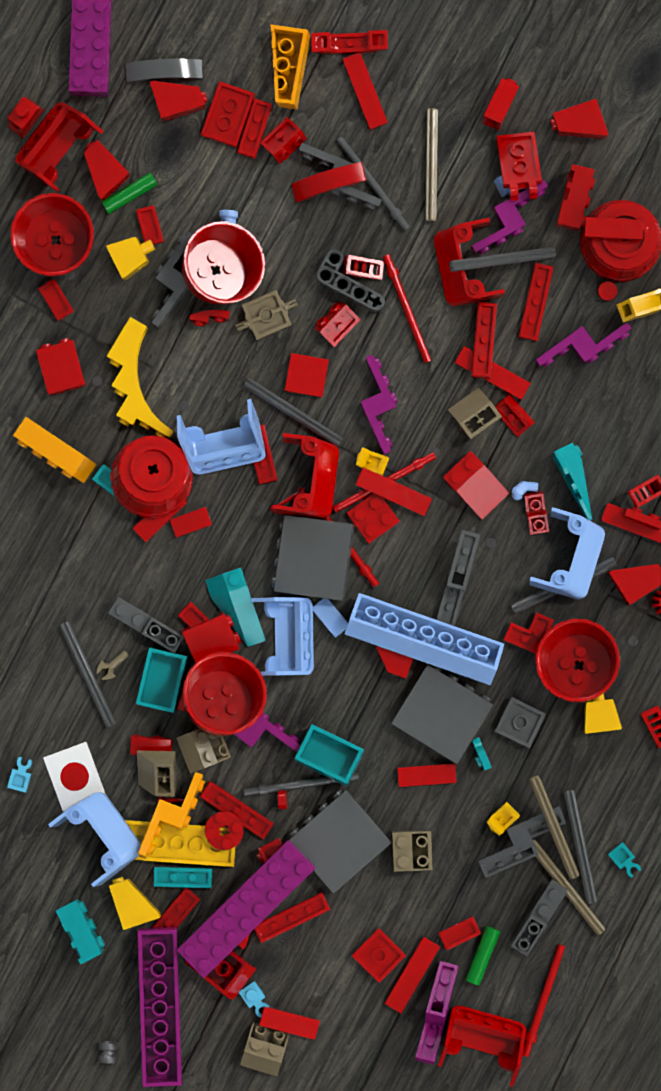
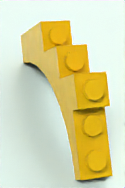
M661 289L629 298L617 304L623 323L661 311Z
M130 317L107 355L110 359V364L117 368L120 365L122 366V369L111 385L115 388L114 393L123 398L127 395L116 415L120 418L119 422L127 427L130 424L135 426L139 420V425L149 430L151 427L157 431L155 433L157 436L171 439L175 432L164 425L152 413L139 385L138 355L148 328Z

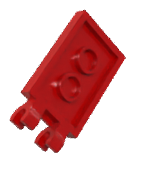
M535 132L496 136L503 188H509L510 200L519 201L518 189L529 188L530 199H538L537 185L542 184Z

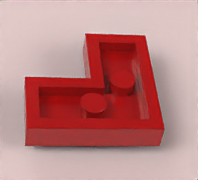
M536 612L529 630L511 622L504 641L536 654L541 639L551 629L554 620Z

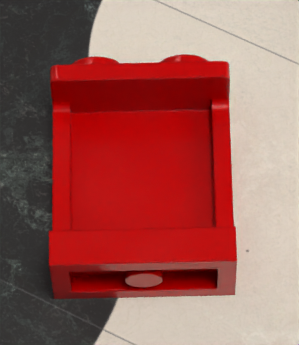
M69 338L59 340V344L51 346V343L41 345L40 349L36 350L49 396L87 386L75 348V342L73 340L70 341Z
M222 612L220 615L191 628L182 629L183 636L195 663L210 654H218L220 652L232 653L240 649L239 643L242 642L238 633H233L231 626L234 624L230 615L226 616L225 612Z

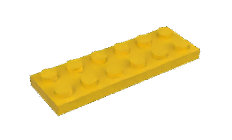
M125 820L142 844L150 822ZM160 824L162 830L159 837H155L153 841L155 848L152 855H148L147 859L139 856L135 859L234 867L236 846L230 850L214 848L205 836L204 825L189 824L187 828H183V831H179ZM228 827L219 828L222 836L225 834L229 835Z

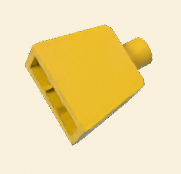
M137 237L106 246L123 280L129 279L150 262L146 254L156 250L151 239L141 244Z
M604 694L593 699V701L585 702L584 734L622 729L613 699L604 700Z

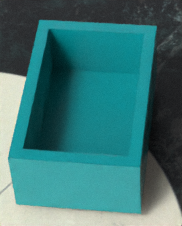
M149 648L136 704L175 713L188 656Z
M312 724L295 757V762L347 787L364 754V749Z

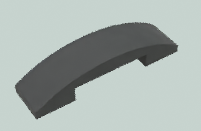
M154 59L126 63L127 83L163 79H203L202 60Z

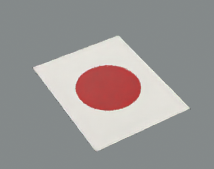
M87 742L43 758L63 812L93 793L102 792L105 794Z

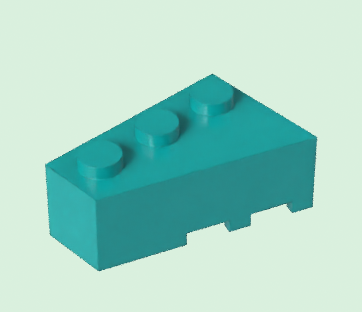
M76 899L57 909L56 913L65 932L72 941V948L76 949L80 957L78 961L81 965L102 954L105 942L101 935L97 936L95 932L97 927L93 919H89L85 913L88 911L85 903Z

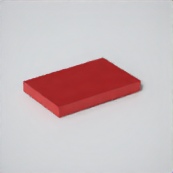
M219 81L200 135L237 148L255 93Z

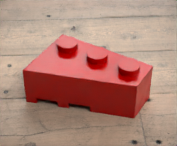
M572 164L556 226L574 231H579L580 226L584 227L586 216L583 214L585 208L588 209L591 197H588L589 190H593L595 179H593L595 169Z

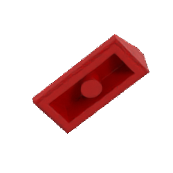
M510 394L495 406L502 416L503 422L517 438L535 423Z

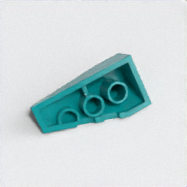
M571 443L556 450L551 456L584 517L592 520L583 463L580 457L583 454L578 445L574 446Z
M242 568L205 580L211 599L221 612H225L226 616L230 615L234 624L232 627L247 647L266 641L254 604L251 602V595Z

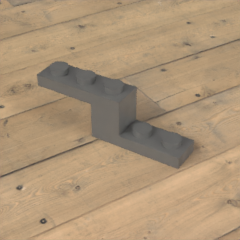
M304 143L299 148L302 158L312 161V159L320 161L319 164L326 168L332 166L334 169L354 164ZM350 186L328 191L335 196H339V194L346 196V200L352 203L361 202L365 208L370 210L375 208L379 210L382 199Z
M190 232L187 235H182L178 241V248L169 253L165 266L161 265L155 273L157 275L156 281L173 292L172 295L168 294L163 301L165 305L161 310L157 309L151 318L153 319L152 324L160 329L189 289L183 274L175 268L182 260L185 247L193 235Z
M461 530L436 620L455 626L480 534Z
M560 807L554 808L553 811L559 826L566 824ZM543 814L506 829L513 846L478 861L485 878L539 855L532 838L550 831Z

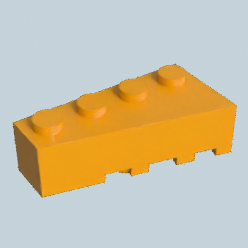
M271 25L275 102L278 107L297 110L311 35L306 29Z
M27 417L24 418L13 435L18 439L16 443L25 449L28 446L33 449L31 453L40 459L44 456L48 459L47 464L55 469L59 466L63 469L61 473L70 479L74 476L82 483H85L97 465Z

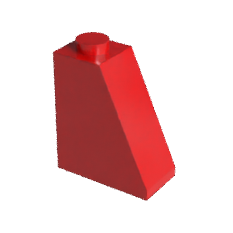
M506 78V80L501 79L485 111L482 120L483 124L495 130H500L519 89L516 81L510 78Z
M159 81L150 82L162 122L206 109L205 103L208 101L205 91L201 92L198 86Z
M597 99L555 112L550 120L552 130H556L557 135L606 139L609 135Z
M97 140L95 143L93 141L85 147L84 155L98 196L103 201L130 177V174Z
M659 564L612 570L607 573L627 605H631L661 585V567Z

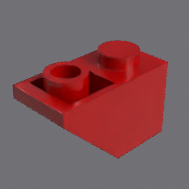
M376 646L387 672L407 678L413 658Z

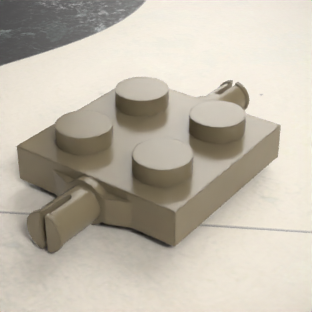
M277 290L243 304L242 308L245 312L246 320L235 324L239 332L249 327L258 341L292 326L288 317V310L298 305L295 299L284 303L280 299Z

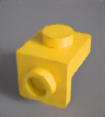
M362 448L361 452L357 455L356 466L364 467L383 476L389 458Z
M506 802L491 815L487 824L494 833L500 836L520 815Z

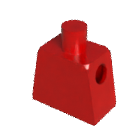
M23 96L7 118L8 128L24 139L45 109Z

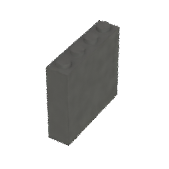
M284 515V519H281L279 530L282 531V536L278 538L277 550H280L279 557L275 558L274 568L277 569L276 576H273L272 579L274 592L344 601L355 525Z
M427 664L391 724L458 764L493 707V704L490 703L492 699L484 694L478 696L473 693L475 689L465 683L462 686L457 683L459 679L450 673L446 676L441 673L442 668Z
M341 789L332 796L334 800L329 805L325 802L317 809L319 813L315 817L310 815L303 822L305 826L300 830L296 828L289 834V840L316 866L314 872L333 894L392 843L347 790L342 791Z

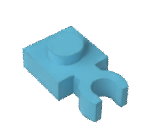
M19 757L17 759L18 770L12 769L7 788L26 793L31 778V773H27V769L31 767L32 760L29 759L28 764L24 766L21 763L22 757Z
M255 980L240 990L239 994L247 1006L250 1008L254 1005L256 1007V1015L261 1017L259 1009L264 1006L269 1007V1005L262 1002L265 995Z

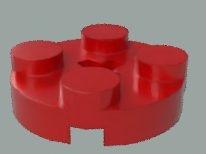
M229 811L218 812L212 815L205 826V836L208 842L219 850H230L237 846L244 834L240 818ZM226 825L230 833L229 835L225 834L222 836L219 828Z

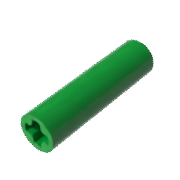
M151 172L101 202L108 214H111L158 184Z
M486 926L466 976V981L480 986L501 931Z

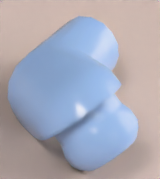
M521 481L512 489V498L520 500L527 491L537 492L538 483Z

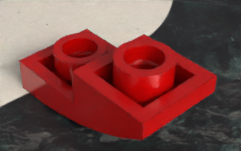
M207 310L190 315L189 320L195 326L204 327L205 324L209 325L210 317L213 318V321L224 323L225 320L229 321L231 313L226 310Z
M543 491L524 494L530 535L549 532Z
M134 734L131 736L130 754L137 756V750L172 751V739Z

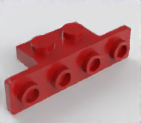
M610 503L606 504L601 521L661 543V521L659 516L649 513V516L644 515L641 509H636L632 506L631 509H623Z

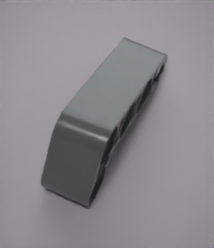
M336 249L329 251L317 272L318 282L372 312L382 311L385 305L384 297L340 273L343 255ZM332 255L339 256L340 261L337 264L329 261ZM323 272H329L331 278L324 281L320 275ZM342 280L348 284V287L343 290L337 287V283ZM359 289L365 293L364 297L360 299L354 296V292ZM368 294H371V295H370V299L373 300V301H376V299H379V300H380L379 303H380L381 305H380V306L377 305L376 307H373V302L370 301V300H368V303H365V301L367 300Z

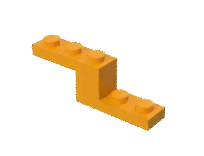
M195 772L182 807L159 800L138 852L139 857L147 859L148 855H152L155 848L153 841L155 837H159L162 830L160 824L179 831H183L184 827H188L191 820L189 813L191 809H195L198 802L196 798L198 791L202 792L205 784L203 774Z

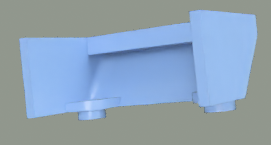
M251 399L247 400L248 414L240 418L241 427L205 435L200 427L192 426L186 428L181 415L177 416L178 440L193 473H210L259 462L265 458V446L259 418Z
M552 507L551 517L567 521L569 531L580 536L569 572L564 570L555 571L551 576L550 582L531 577L530 586L578 600L583 599L588 594L605 538L604 529L580 515Z
M290 597L251 598V602H264L266 615L270 618H275V656L267 658L265 672H261L262 676L311 674L314 668L313 605L309 598Z
M102 792L93 793L74 804L48 824L50 827H57L66 820H69L72 824H81L88 820L109 849L101 858V865L106 873L91 884L93 887L104 884L139 856L138 852L142 845L107 795Z

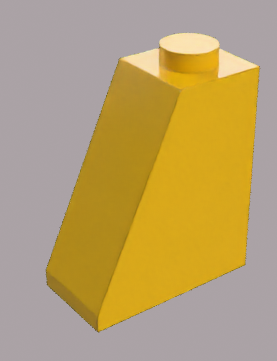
M123 877L112 880L113 884H110L109 888L123 930L161 917L160 911L129 878L124 880Z

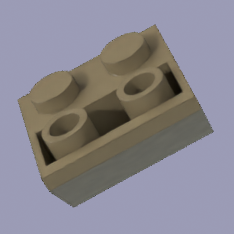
M477 388L448 409V412L469 441L502 418L498 410L480 388Z
M197 729L176 738L190 774L231 758L223 736L212 735Z
M137 750L138 785L154 796L175 797L177 786L176 751Z
M392 831L394 872L433 870L431 831Z
M253 1022L240 1065L277 1076L290 1033L259 1026V1023Z

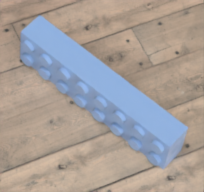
M361 593L358 594L345 631V635L491 685L496 674L504 643Z

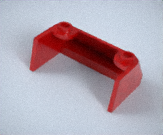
M59 102L50 110L17 153L15 162L44 185L58 192L59 188L53 183L58 177V171L55 167L76 139L83 140L89 138L93 130L100 134L104 131L84 113L63 102Z
M490 218L460 223L439 231L434 237V247L445 300L450 306H460L500 298L505 294L504 289L485 293L484 285L481 281L476 279L467 281L465 270L452 272L449 267V262L462 259L460 244L471 239L473 229L488 227Z
M283 433V443L301 445L302 452L307 456L315 457L310 494H298L294 499L293 507L274 505L273 513L320 520L327 519L332 513L339 449L336 445L315 437Z
M455 1006L452 1008L447 1024L438 1066L442 1067L446 1053L456 1055L460 1052L462 1046L498 1056L499 1066L504 1070L511 1071L509 1086L513 1087L521 1067L526 1027L518 1021L464 1006Z

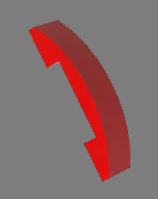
M372 30L367 33H311L312 53L355 54L359 52L369 53L388 50V30Z
M358 162L309 176L291 184L295 201L298 203L314 198L316 195L344 186H352L367 180L363 164Z

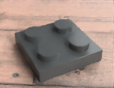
M511 697L495 732L530 748L546 713Z

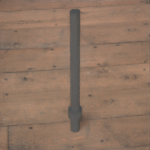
M343 136L337 139L338 144L353 163L361 162ZM363 164L368 184L377 196L382 199L383 204L390 212L391 218L398 222L404 232L407 231L410 226L403 218V213L394 206Z
M358 772L353 774L350 781L359 780ZM328 777L273 785L259 784V787L245 788L244 795L260 794V796H264L279 790H292L338 782Z

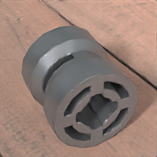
M99 1042V1049L102 1052L98 1056V1062L117 1063L118 1056L115 1051L118 1049V1042Z

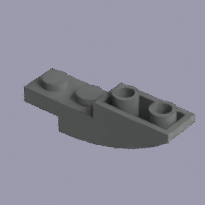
M120 597L116 598L108 611V614L173 653L176 652L184 639V636Z
M551 879L511 944L512 948L525 956L529 955L545 930L550 918L568 892L566 887Z

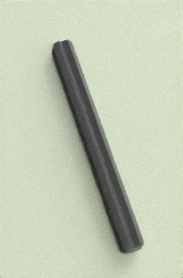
M549 247L453 260L449 262L450 271L454 272L549 259L556 256V249Z
M247 378L244 382L245 388L337 447L341 444L343 440L341 436L251 378Z
M611 557L596 564L593 577L616 567L615 559ZM543 589L511 604V609L514 614H517L557 595V593Z
M66 621L60 624L59 627L105 726L109 728L115 725L116 722L70 623Z
M567 790L564 792L585 898L588 904L597 902L575 792L574 790Z

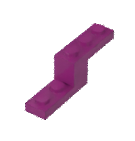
M545 180L542 181V184L537 185L538 198L546 193L545 190H547L548 185ZM529 188L519 193V201L508 199L494 207L493 211L503 229L472 245L471 250L474 255L477 253L482 255L490 250V246L494 244L499 246L507 241L506 238L513 235L515 237L523 232L526 224L516 206L521 208L529 203Z
M625 323L598 344H595L582 326L537 358L535 363L539 368L542 365L546 368L554 362L553 357L558 354L561 357L570 350L568 348L570 346L583 364L587 361L590 364L598 358L597 354L603 350L606 353L614 347L612 343L617 339L621 342L628 337L631 327L628 323Z
M372 354L366 357V362L380 393L361 401L360 404L383 455L391 453L390 448L393 445L388 436L385 437L382 432L385 428L381 419L377 420L376 417L396 409L395 404L398 403L394 392L390 393L387 387L390 383L387 376H382L380 368H382L378 357L374 358Z
M264 712L251 727L243 732L234 734L250 747H253L266 729L296 752L301 747L299 738L292 733L288 736L283 732L285 728L277 722L272 724L268 721L269 716Z
M442 961L439 963L426 1010L425 1024L415 1057L416 1061L431 1065L435 1064L448 1016L450 998L459 969L458 965Z

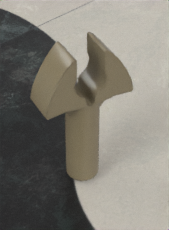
M126 651L120 653L110 663H104L103 660L100 662L97 674L102 669L109 668L108 674L101 680L116 677L114 669L129 657Z

